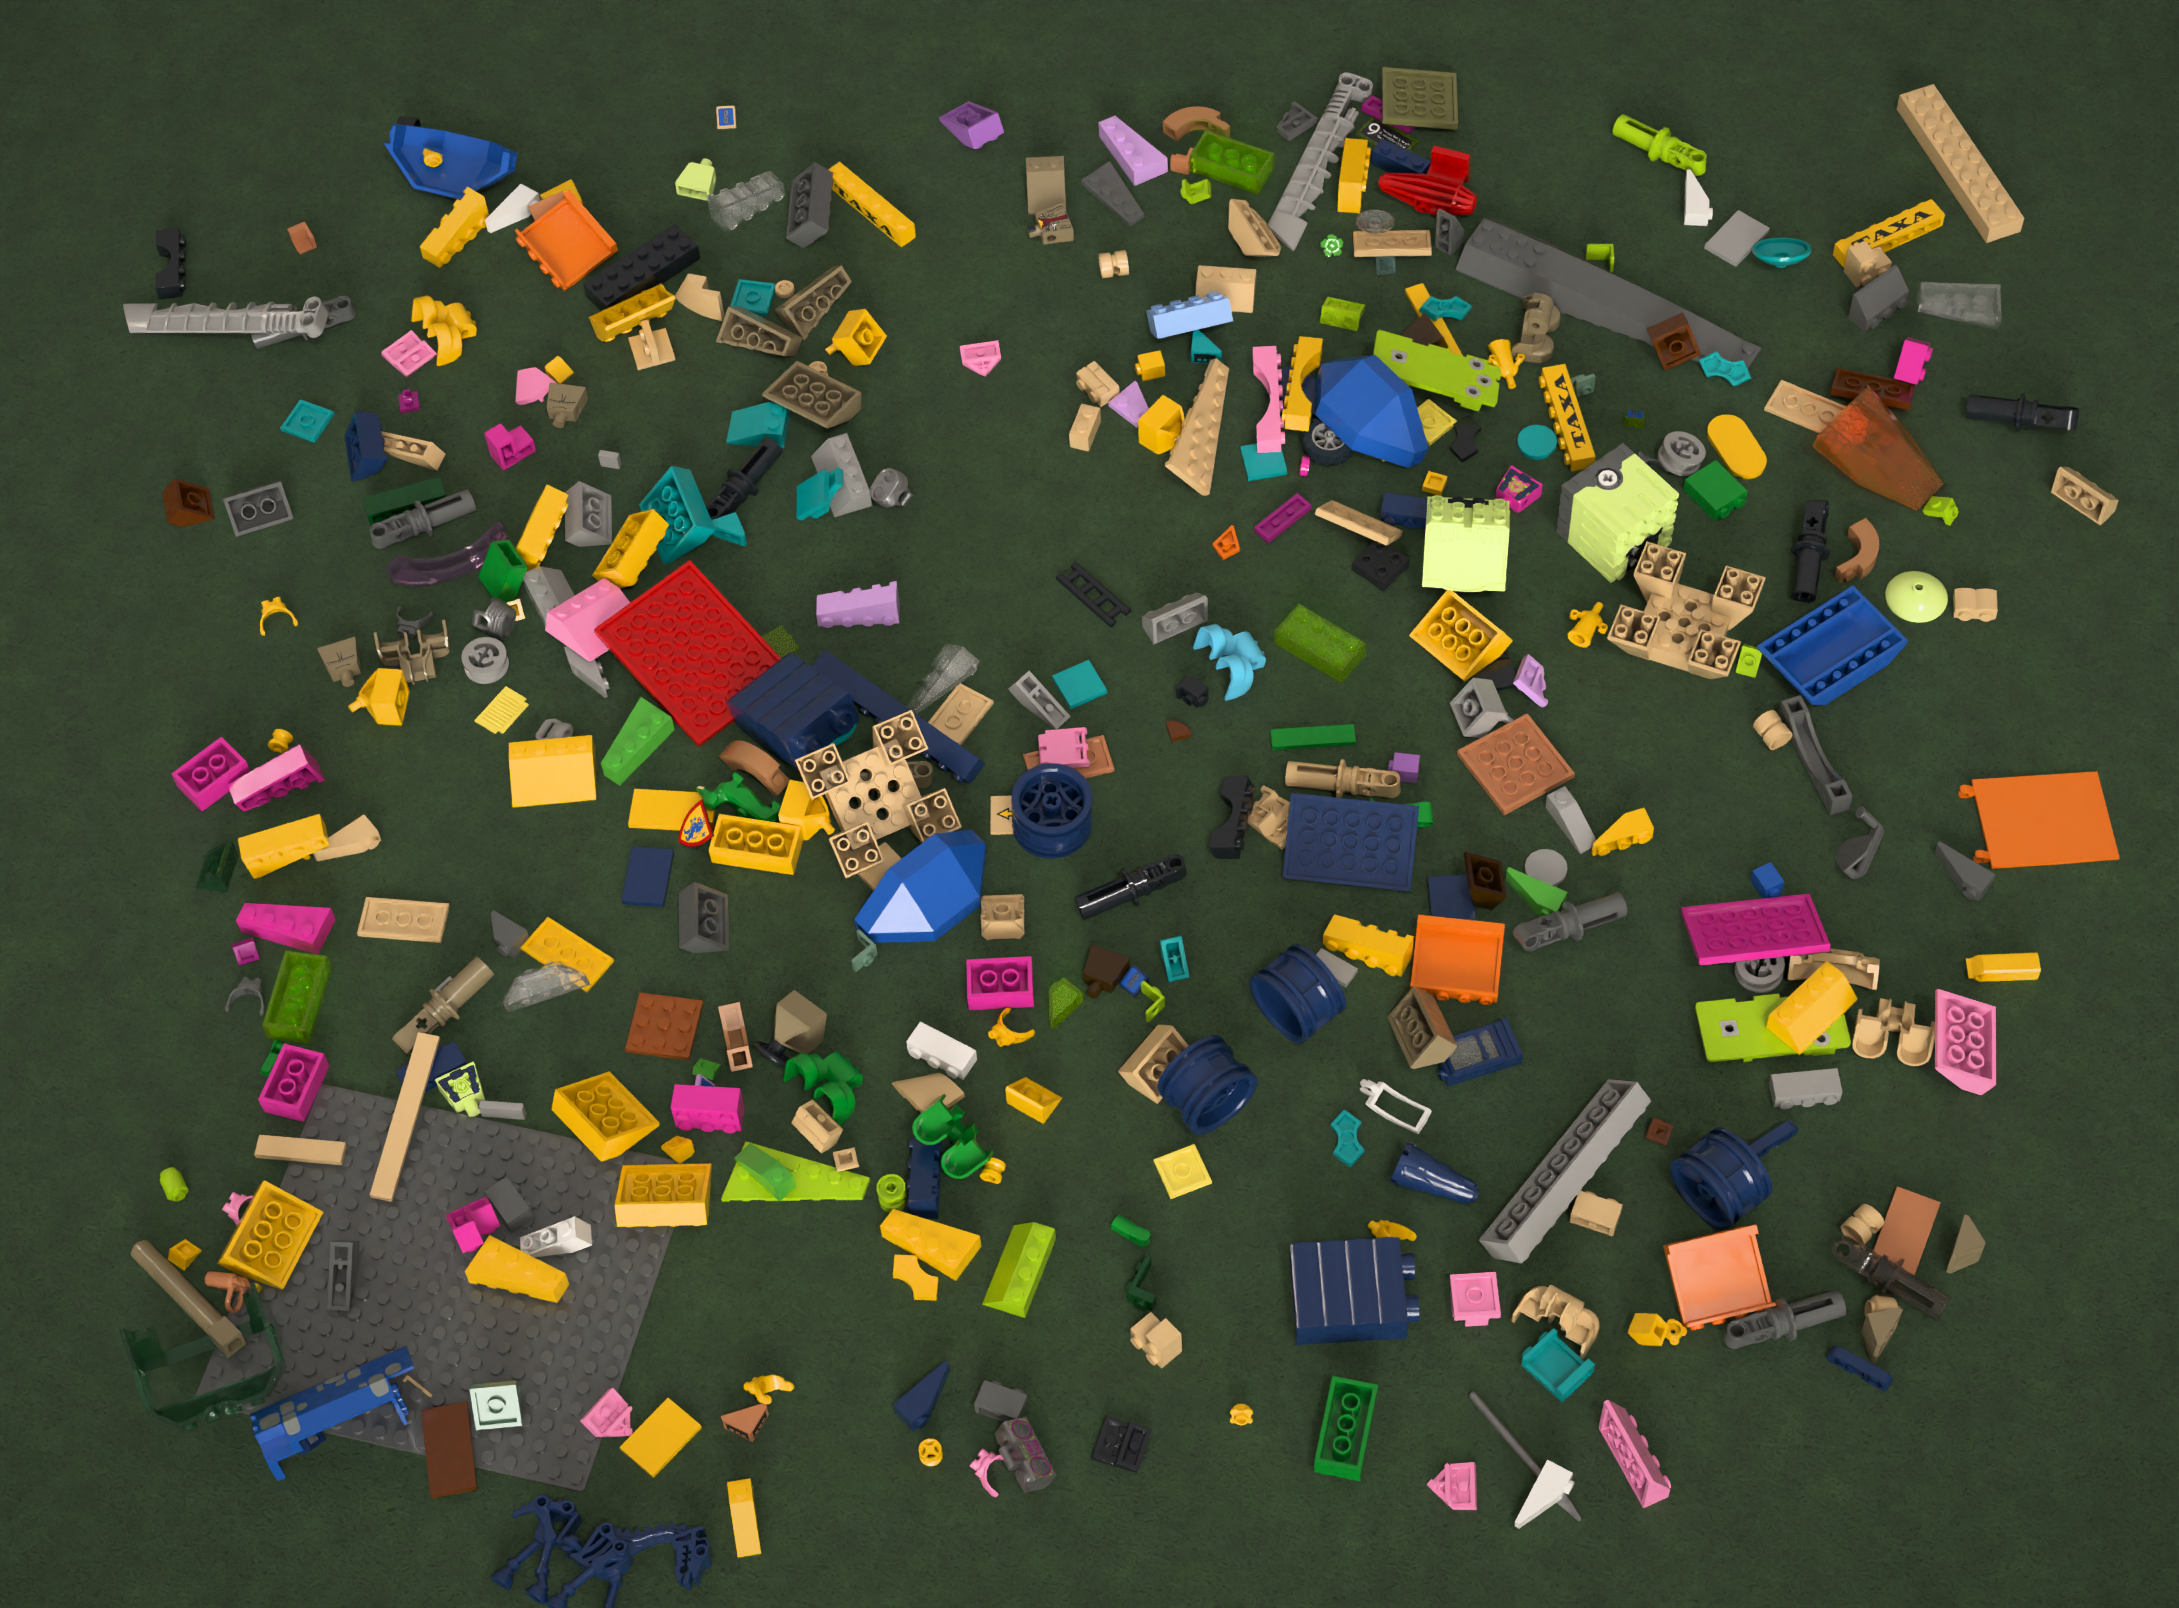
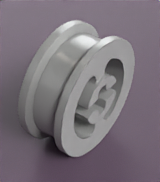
M1681 431L1671 432L1666 435L1663 445L1658 450V460L1661 465L1669 472L1679 476H1690L1696 473L1706 455L1705 447L1698 438Z
M477 638L468 643L462 651L461 659L465 673L470 680L476 683L489 684L496 682L508 670L509 659L505 646L495 638Z
M1783 956L1764 958V964L1759 969L1758 977L1755 976V972L1761 964V959L1736 961V979L1741 986L1751 992H1770L1777 988L1782 981L1785 967Z

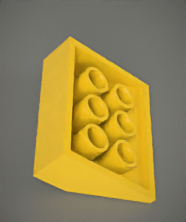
M657 285L590 316L589 319L597 338L608 342L615 339V336L620 333L625 334L632 331L633 327L641 326L640 321L648 320L650 322V319L654 317L660 318L665 316L667 311L672 310L676 298L673 294Z
M1447 590L1409 635L1464 681L1500 657L1513 641L1502 630L1451 590Z
M592 735L509 743L513 808L596 800V754Z
M610 1071L555 1089L551 1110L601 1162L620 1156L659 1127L660 1122Z
M711 1163L623 1165L615 1200L617 1227L707 1225L710 1206Z
M264 1180L254 1193L217 1264L238 1275L283 1290L323 1211Z

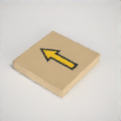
M991 796V835L1014 834L1012 828V796Z

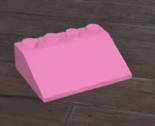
M603 578L548 611L545 631L590 662L609 650L594 633V629L627 606L630 601L620 588L606 578Z
M1937 989L1935 990V1069L1962 1090L1978 1095H1983L1996 1085V1007Z
M1606 1400L1603 1404L1599 1430L1640 1504L1645 1508L1668 1498L1671 1488L1670 1481L1666 1475L1663 1476L1661 1474L1659 1462L1655 1455L1651 1456L1647 1449L1649 1446L1646 1438L1638 1433L1634 1417L1632 1415L1629 1416L1625 1408L1610 1400Z

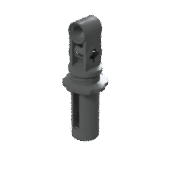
M339 296L338 298L322 302L328 310L327 318L330 320L329 322L326 320L324 328L350 321L356 315V311L348 296ZM297 305L293 306L294 311H302ZM298 332L251 333L257 350L303 335L306 341L309 340V336L306 333Z
M468 489L424 506L417 500L414 503L415 509L405 510L402 514L394 515L389 519L373 524L370 527L371 544L375 548L382 549L391 544L404 541L409 537L419 536V533L425 532L430 537L433 534L432 528L476 511L474 500Z
M1618 892L1578 906H1574L1573 903L1566 901L1562 903L1560 911H1553L1549 915L1517 925L1513 931V936L1526 951H1532L1559 940H1566L1569 936L1571 939L1579 941L1582 939L1585 930L1625 917L1627 915L1626 902Z
M1838 1290L1787 1304L1784 1298L1776 1299L1775 1308L1768 1307L1763 1309L1761 1313H1754L1745 1318L1731 1321L1727 1326L1723 1340L1725 1345L1731 1349L1760 1343L1770 1338L1776 1340L1783 1335L1789 1341L1795 1340L1798 1330L1844 1317L1846 1315V1305ZM1731 1332H1736V1333H1738V1334L1740 1335V1337H1736V1336L1732 1335Z

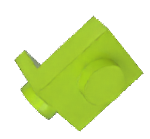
M1184 179L1180 189L1181 195L1190 204L1211 198V183L1208 179L1190 185Z
M1931 496L1923 508L1925 515L1942 517L1945 524L1949 526L1959 513L1953 498Z

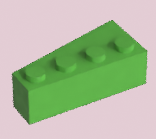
M640 697L601 762L604 776L620 786L675 730L672 717Z

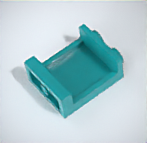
M1553 1328L1549 1333L1547 1331L1544 1332L1533 1348L1529 1346L1523 1352L1521 1366L1560 1402H1563L1594 1373L1595 1364L1589 1358L1586 1361L1581 1359L1558 1338V1331Z

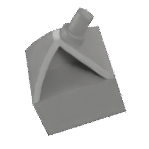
M1472 678L1450 702L1459 727L1465 737L1482 738L1498 722L1508 724L1514 721L1507 715L1508 712L1505 711L1492 680Z

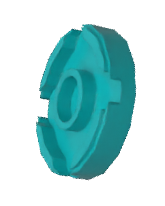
M1530 425L1524 428L1518 435V450L1529 459H1546L1556 450V435L1546 426Z

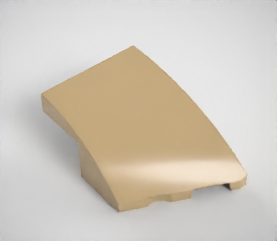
M688 273L676 292L675 298L685 307L702 316L722 321L724 310L720 292L709 290L707 277Z
M1263 785L1261 792L1264 794L1259 801H1255L1247 822L1271 843L1283 850L1286 846L1290 802L1279 797L1274 790Z
M941 1073L892 1083L901 1096L906 1098L920 1112L943 1094L946 1095L943 1103L948 1109L965 1097L964 1092L951 1079Z

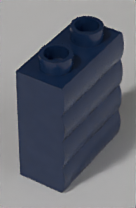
M792 653L786 654L727 700L737 727L797 770L796 759L828 746L839 736L849 732L854 724L860 720L850 693L845 688L834 683L830 678L818 672L811 665L803 662Z
M1399 1237L1290 1244V1273L1297 1345L1407 1338L1408 1323L1419 1322L1417 1294L1405 1295L1404 1280H1415L1413 1252L1401 1253Z

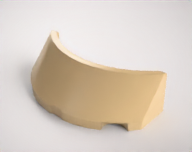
M1830 948L1829 952L1790 956L1788 980L1808 979L1828 961L1845 975L1850 984L1877 990L1880 959L1863 956L1864 954L1832 948Z

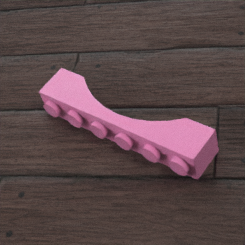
M1276 346L1253 347L1254 375L1265 386L1270 397L1268 410L1256 425L1257 453L1281 452V444H1285V432H1281V428H1284V421H1282V416H1280V412H1283V400H1279V397H1283L1282 385H1278V381H1282L1281 369H1277V366H1281V354H1277Z

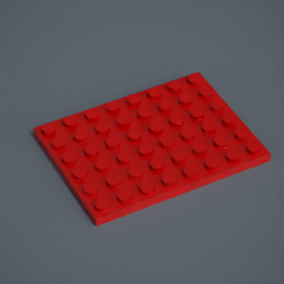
M690 560L594 629V633L698 747L735 721L727 700L781 659Z

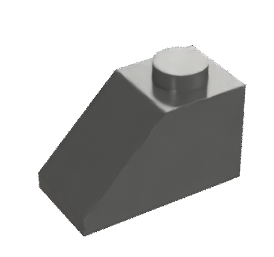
M493 910L491 912V920L496 949L505 957L509 955L515 958L521 951L520 947L529 938L528 932L525 928Z

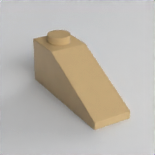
M362 815L330 836V845L314 852L313 855L316 861L362 853L368 849H374L382 840L378 830L365 815Z

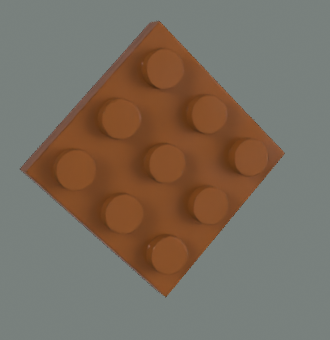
M639 993L625 1051L628 1053L690 1061L704 1004L703 1000Z

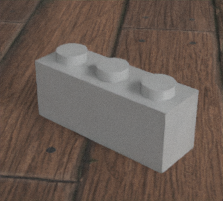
M1837 1068L1771 1074L1769 1081L1773 1107H1780L1781 1109H1789L1793 1105L1811 1107L1815 1103L1833 1105L1840 1101L1842 1095Z

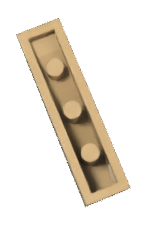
M381 431V435L385 440L384 452L387 455L427 469L438 470L445 453L433 442Z

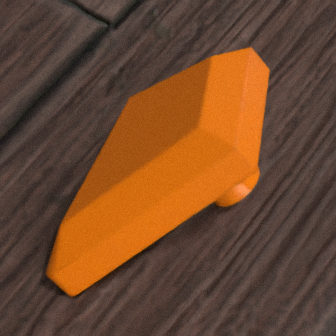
M1233 525L1212 544V547L1222 560L1240 552Z

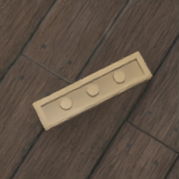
M259 1135L254 1155L256 1158L342 1165L347 1145L346 1142Z

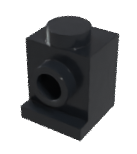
M1189 674L1176 686V698L1180 699L1182 697L1188 705L1193 704L1197 708L1199 706L1203 707L1209 699L1208 687Z

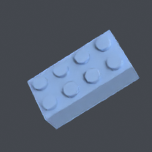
M1213 291L1201 298L1197 295L1189 297V300L1184 302L1175 300L1171 301L1170 305L1162 306V304L1151 306L1150 310H1146L1150 332L1159 339L1231 322L1233 317L1229 298L1218 291Z

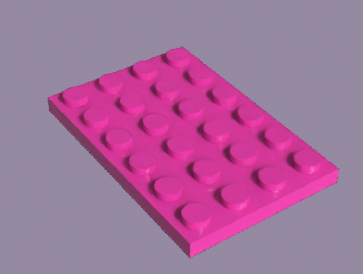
M1810 894L1681 907V916L1699 965L1733 963L1745 960L1753 961L1756 959L1798 956L1810 953L1818 954L1830 951L1829 940Z

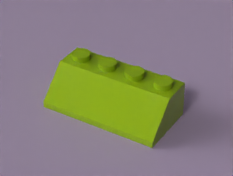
M1035 1222L1013 1226L982 1305L1023 1318L1026 1317L1056 1241L1055 1228Z

